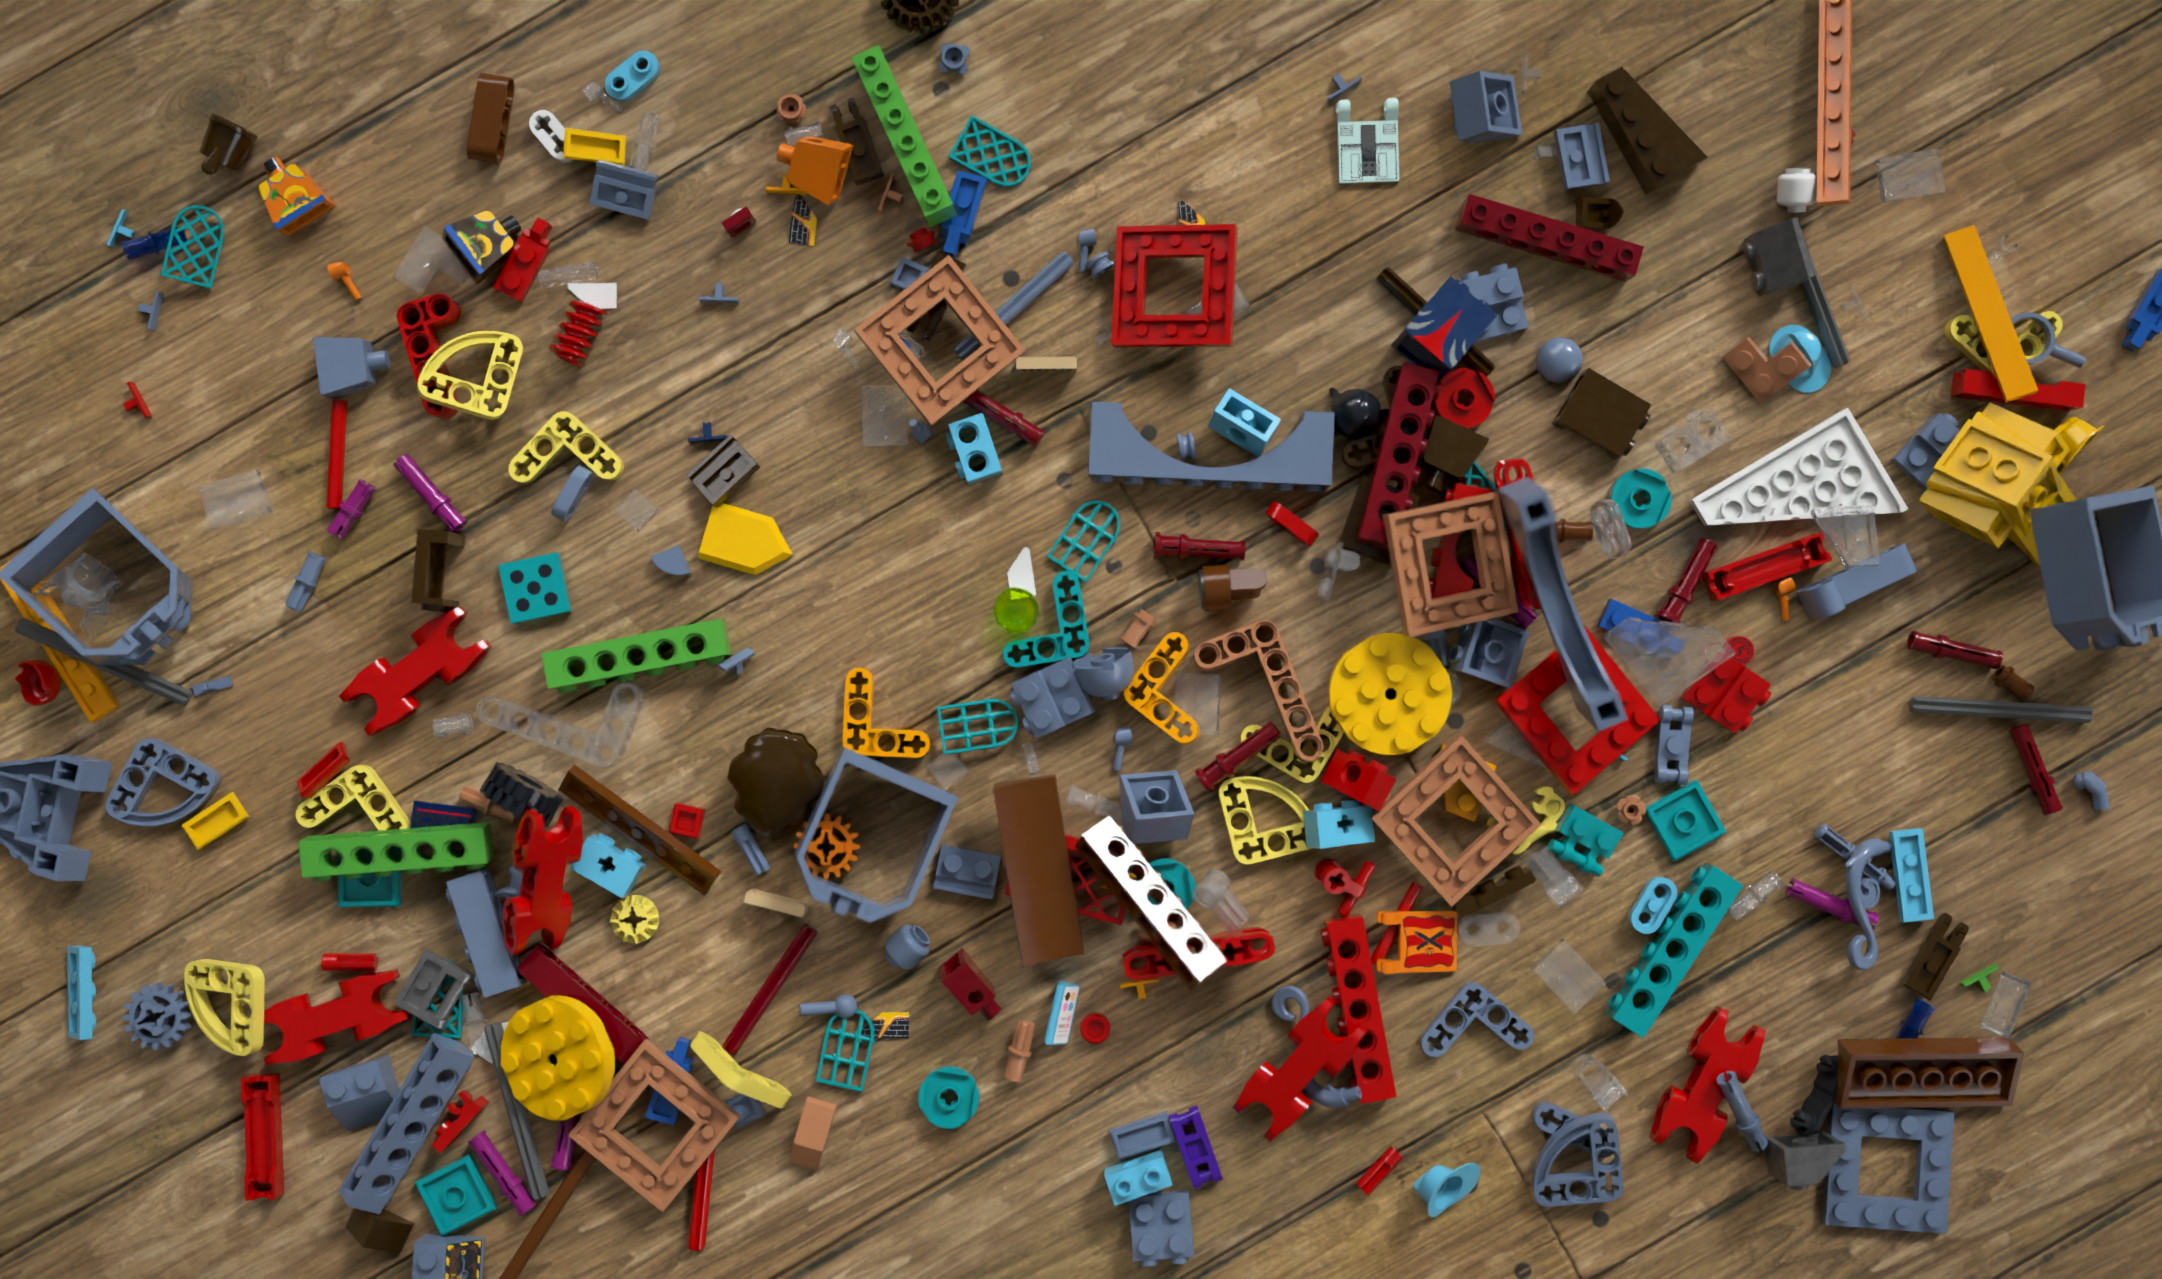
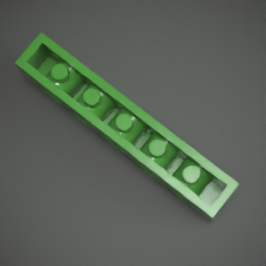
M876 45L851 57L929 227L931 228L957 216L951 198L880 46Z
M716 619L541 653L548 689H558V694L577 691L576 685L587 683L588 688L604 686L606 685L605 679L617 677L618 682L634 680L636 679V673L646 671L649 677L665 674V668L677 666V671L695 668V662L706 660L707 665L722 663L725 661L724 656L732 655L726 619ZM696 637H700L704 642V649L699 654L693 653L690 647L692 640ZM666 643H670L674 647V655L669 660L664 659L661 655V648ZM639 648L643 651L645 658L643 663L637 666L632 662L631 656L633 651ZM608 654L615 661L614 667L610 671H606L602 666V659ZM577 660L582 661L585 666V671L580 677L575 676L572 671L573 664Z
M491 822L307 836L298 841L302 878L313 877V881L333 879L332 875H344V879H355L363 877V873L374 872L375 877L393 875L394 871L405 870V874H418L424 872V868H436V872H447L454 870V866L466 865L468 870L484 868L485 864L494 858ZM453 841L460 842L464 846L465 851L463 855L457 854L453 850ZM423 844H428L433 848V857H428L423 853ZM392 846H397L402 850V859H397L393 856ZM362 848L371 852V862L363 859L361 855ZM331 851H336L340 854L341 864H337L332 860Z

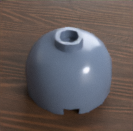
M1127 647L1101 649L1104 654L1094 657L1092 652L1078 657L1073 662L1075 677L1084 692L1095 697H1102V700L1105 701L1113 700L1120 696V692L1124 691L1131 684L1134 677V661L1131 651Z

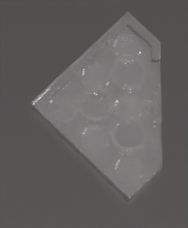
M1628 617L1604 634V639L1659 707L1736 654L1716 627L1703 626L1702 628L1685 626L1682 623L1642 621L1640 618Z

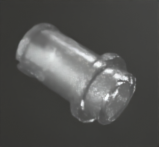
M819 121L795 129L791 126L789 127L790 130L784 132L788 145L795 147L797 140L805 136L824 139Z
M464 711L460 712L458 716L433 720V731L437 738L461 733L466 736L475 729L472 714H466Z

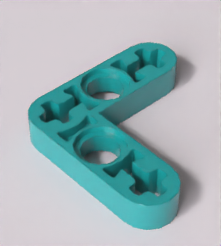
M1062 571L1053 580L1060 633L1009 642L1003 650V658L1008 665L1024 667L1060 661L1071 657V659L1078 658L1087 653L1089 649V636L1080 582L1074 573ZM1068 576L1069 581L1075 582V586L1070 587L1071 597L1078 596V602L1067 601L1062 604L1059 603V598H1065L1064 590L1057 587V583L1062 582V577ZM1067 606H1075L1079 609L1080 617L1074 623H1068L1062 617V612ZM1082 624L1083 631H1077L1079 640H1084L1085 646L1080 647L1079 653H1074L1073 648L1067 647V643L1072 641L1071 632L1065 634L1064 627L1074 628ZM1044 640L1051 641L1055 646V652L1049 658L1041 657L1037 651L1039 643ZM1034 642L1033 653L1036 657L1035 661H1029L1030 655L1022 656L1019 663H1015L1014 658L1008 657V652L1013 651L1012 646L1018 645L1019 650L1029 649L1027 643Z

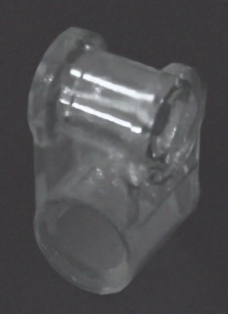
M1581 1054L1573 1061V1074L1605 1113L1610 1112L1609 1107L1622 1096L1627 1097L1629 1095V1092L1619 1080L1592 1055ZM1594 1064V1073L1589 1077H1584L1583 1072L1586 1066Z

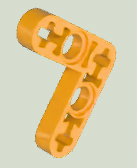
M1172 632L1161 640L1136 672L1131 684L1124 690L1125 700L1173 739L1183 745H1189L1198 739L1200 735L1199 725L1193 718L1159 693L1190 652V644L1186 637L1179 632ZM1182 640L1180 646L1183 648L1180 653L1174 651L1169 657L1174 661L1172 665L1159 656L1161 652L1166 656L1172 649L1169 646L1171 641L1178 642ZM1161 662L1164 664L1165 673L1162 677L1152 678L1150 676L1149 668L1153 663ZM1143 676L1149 682L1155 684L1153 689L1149 685L1143 690L1145 698L1143 700L1138 698L1133 701V689L1140 690L1145 684L1144 681L1140 680ZM1160 704H1166L1170 708V715L1165 720H1157L1154 716V710ZM1177 713L1181 716L1176 720L1184 726H1187L1189 723L1192 724L1190 730L1193 733L1190 737L1184 735L1180 738L1181 731L1173 724L1170 730L1167 729V726L1174 722Z
M861 667L850 670L845 680L843 747L865 756L918 758L926 755L930 750L931 741L925 732L919 730L872 728L873 675L869 670ZM858 672H862L863 678H868V683L862 685L861 694L868 693V700L864 698L850 699V693L857 694V685L852 684L851 680L858 676ZM856 702L864 704L867 709L866 716L861 720H856L850 715V707ZM849 723L856 725L866 723V730L860 728L859 736L865 739V744L860 745L859 750H855L854 745L849 744V738L855 736V728L849 729ZM883 734H890L894 737L895 747L893 750L883 751L879 747L878 741ZM899 734H905L904 741H912L915 739V735L920 736V741L925 742V747L920 748L919 753L914 752V747L904 746L905 753H899L901 745Z

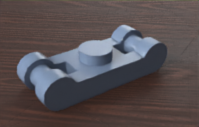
M1661 705L1658 715L1661 720L1658 722L1654 782L1665 784L1666 781H1675L1676 785H1687L1689 778L1690 734L1694 711L1692 707L1683 706L1681 709H1672L1671 705ZM1671 721H1679L1678 730H1670ZM1667 760H1676L1675 769H1667Z

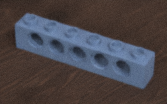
M433 1033L338 1190L349 1207L380 1214L384 1206L391 1200L393 1191L401 1178L406 1175L410 1163L416 1153L423 1147L427 1135L438 1122L441 1112L449 1099L454 1096L456 1087L472 1065L475 1057L464 1043Z

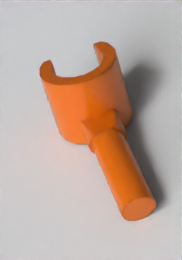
M343 262L328 264L327 268L332 280L342 278L354 300L361 299L362 296L350 277L351 271L349 266Z
M1783 577L1773 583V590L1779 597L1782 621H1788L1790 617L1787 594L1796 591V586L1792 578Z

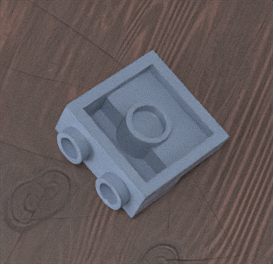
M1501 264L1490 268L1491 274L1479 276L1478 271L1460 276L1461 281L1469 288V292L1478 300L1481 299L1491 306L1492 312L1497 315L1475 342L1529 328L1521 299L1524 295L1516 267L1508 269L1507 264Z
M1941 413L1931 415L1894 455L1891 461L1926 491V483L1934 472L1933 467L1960 431L1957 428L1959 422L1947 413L1944 415Z
M1494 618L1457 626L1460 636L1457 645L1452 646L1448 653V661L1451 662L1449 669L1504 688L1512 686L1529 631Z
M1071 657L1011 683L1013 687L1010 690L1011 699L1017 707H1022L1026 716L1022 719L1023 725L1029 734L1034 733L1035 738H1039L1095 712L1087 693L1080 687L1075 677Z
M1188 1190L1155 1192L1129 1201L1133 1262L1140 1261V1266L1148 1267L1157 1265L1159 1259H1170L1172 1264H1183L1188 1262V1257H1194Z

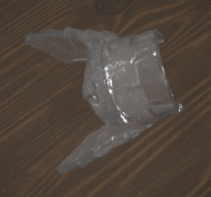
M82 553L77 560L57 571L48 580L42 581L39 584L40 586L31 592L35 596H46L58 588L65 605L86 611L79 625L88 643L93 644L97 635L101 634L103 625L107 624V616L111 608L109 600L114 595L115 590L122 585V582L102 562L86 553Z

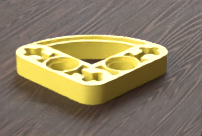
M477 331L450 340L429 358L422 369L417 383L418 395L428 402L484 419H499L507 408L523 352L521 340L512 334L498 331ZM509 342L513 344L512 349L517 352H511L506 364L501 362L504 349L500 348V346H505ZM476 347H494L483 386L437 373L447 360L462 351ZM498 369L504 370L509 376V381L503 385L495 383L491 377L492 372ZM430 380L436 381V387L445 389L446 383L450 384L451 387L448 391L447 399L442 398L444 391L435 389L433 394L428 393L427 387L423 383L428 384ZM464 388L470 393L471 399L464 404L458 403L453 397V392L456 389ZM494 390L499 392L496 405L501 408H495L494 412L488 411V405L484 404V402L490 401Z
M1254 776L1228 778L1219 785L1218 795L1233 854L1240 863L1254 864L1311 849L1307 848V844L1302 839L1293 841L1296 847L1290 848V839L1286 831L1292 830V836L1300 835L1302 833L1301 828L1305 827L1303 811H1309L1304 802L1291 790L1269 779ZM1233 783L1235 788H1240V792L1236 794L1237 803L1240 804L1244 801L1245 807H1235L1227 812L1226 806H1233L1229 796H1224V791L1228 790V784ZM1246 789L1266 791L1281 798L1295 811L1301 822L1257 833ZM1239 812L1244 813L1248 818L1247 826L1241 830L1234 829L1231 825L1232 816ZM1274 834L1281 835L1285 840L1284 847L1280 851L1274 852L1268 847V839ZM1262 837V846L1267 853L1266 855L1261 856V850L1251 852V858L1246 859L1244 854L1239 855V850L1243 848L1242 843L1248 842L1249 846L1259 845L1257 838Z
M201 959L188 963L184 971L185 991L191 1012L201 1030L214 1044L229 1053L246 1056L258 1052L263 1046L265 979L262 970L254 965L212 959ZM222 969L228 975L227 984H224L221 980ZM199 972L208 973V977L203 978V975L199 974ZM207 990L232 994L231 1031L216 1015L210 1003ZM245 1003H247L251 1008L252 1013L250 1018H248L244 1013Z

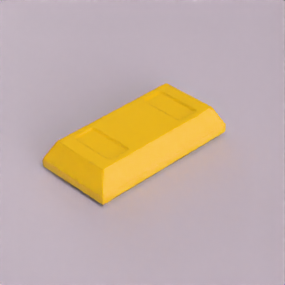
M565 128L563 158L595 163L598 160H604L625 165L626 136Z
M231 792L182 824V827L197 850H200L249 818V815L234 792Z

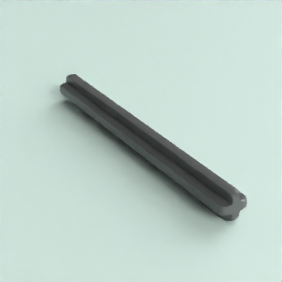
M20 619L15 628L16 633L176 703L187 705L191 699L192 692L133 665L100 666L82 656L59 633L28 619Z
M1912 696L1909 700V710L1915 713L2079 723L2091 722L2093 713L2092 708L2085 706Z
M500 1022L493 1023L484 1027V1032L531 1198L533 1200L541 1199L549 1194L548 1186L526 1108L514 1097L505 1072L501 1067L503 1026Z

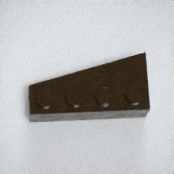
M1623 67L1595 81L1588 89V94L1645 195L1692 170L1708 158Z

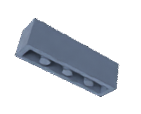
M490 869L480 870L446 882L448 887L445 891L449 904L451 906L454 905L457 914L455 924L458 932L464 935L467 944L465 946V955L469 963L474 965L476 972L474 981L478 991L482 992L484 998L526 983V978L517 969L521 964L518 954L512 955L505 948L502 922L503 909L499 897L496 898L494 896L497 890Z

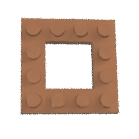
M949 255L854 329V333L930 426L934 425L1026 351ZM944 300L981 347L936 382L898 335Z
M1498 492L1383 515L1404 637L1417 636L1518 612ZM1471 529L1480 588L1432 599L1422 540Z
M1460 734L1385 801L1380 812L1376 810L1369 816L1451 907L1542 825ZM1459 779L1496 822L1451 861L1416 823L1415 819Z
M645 1039L614 1077L604 1099L585 1113L568 1136L663 1213L741 1115L649 1040ZM648 1085L695 1122V1125L661 1166L614 1129Z

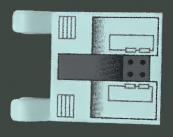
M1389 98L1385 101V121L1350 122V101H1338L1336 116L1339 184L1399 182L1398 99Z

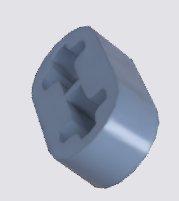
M581 465L574 469L552 508L551 514L563 522H567L572 517L590 486L594 473Z

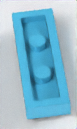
M1923 828L1888 831L1889 840L1892 844L1891 856L1894 880L1896 881L1895 889L1899 921L1913 922L1934 919Z
M67 946L68 1037L77 1040L93 1039L92 1030L96 1027V1017L92 1012V1000L96 996L95 984L92 982V970L95 968L96 960L92 947Z

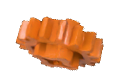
M826 813L824 820L820 819L817 828L822 827L821 835L817 839L810 841L804 855L808 869L810 867L813 868V874L816 876L823 872L824 879L826 880L830 878L831 872H834L837 878L841 877L842 867L850 871L852 866L849 860L857 861L859 858L853 851L861 848V844L854 843L853 840L859 836V833H851L849 831L853 823L849 822L843 825V816L841 815L834 821L832 820L831 813ZM808 821L803 823L804 828L806 827ZM835 828L844 834L846 840H841L835 834ZM803 831L797 832L796 835L801 838ZM827 836L829 843L835 845V848L829 851V855L826 853V849L821 848L820 845L826 841ZM809 852H814L820 858V864L813 860ZM847 852L840 863L833 865L834 857L838 853Z

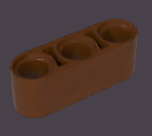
M486 73L479 75L467 140L468 159L498 164L502 162L514 97L513 78Z

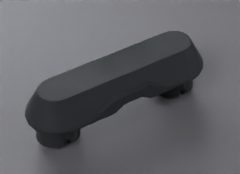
M1822 1055L1819 1058L1820 1063L1816 1064L1818 1074L1813 1082L1814 1088L1810 1096L1805 1099L1801 1109L1794 1111V1117L1790 1118V1125L1801 1136L1814 1135L1820 1131L1836 1099L1838 1084L1837 1055Z

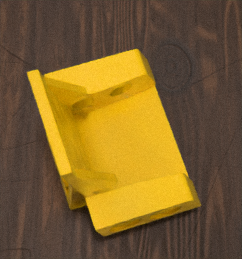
M1989 402L1982 413L1978 411L1972 420H1967L1933 467L1934 472L1926 483L1927 489L1919 501L1936 519L1992 546L1999 548L2006 537H2008L2029 556L2033 563L2040 566L2029 510L2076 500L2057 472V467L2070 449L2059 432Z

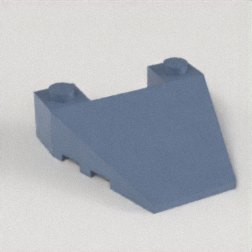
M63 754L53 755V757L31 758L30 760L1 762L0 844L6 846L10 850L9 854L15 859L24 861L28 865L27 869L35 875L54 881H85L92 851L69 845L81 791L106 792L112 762L91 756Z

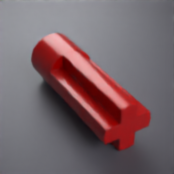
M324 953L321 967L323 971L375 972L377 971L379 959L376 957V953Z
M1390 1145L1356 1182L1357 1186L1369 1196L1404 1157Z

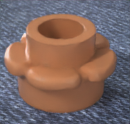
M796 94L784 95L777 103L778 108L776 112L778 117L783 121L786 120L789 124L799 122L800 118L804 117L806 113V105L802 103V98ZM791 106L794 107L792 112L788 110Z
M1628 795L1617 802V818L1624 824L1636 825L1642 821V816L1646 813L1645 804L1640 802L1637 796ZM1630 807H1632L1634 810L1632 813H1629L1628 811Z

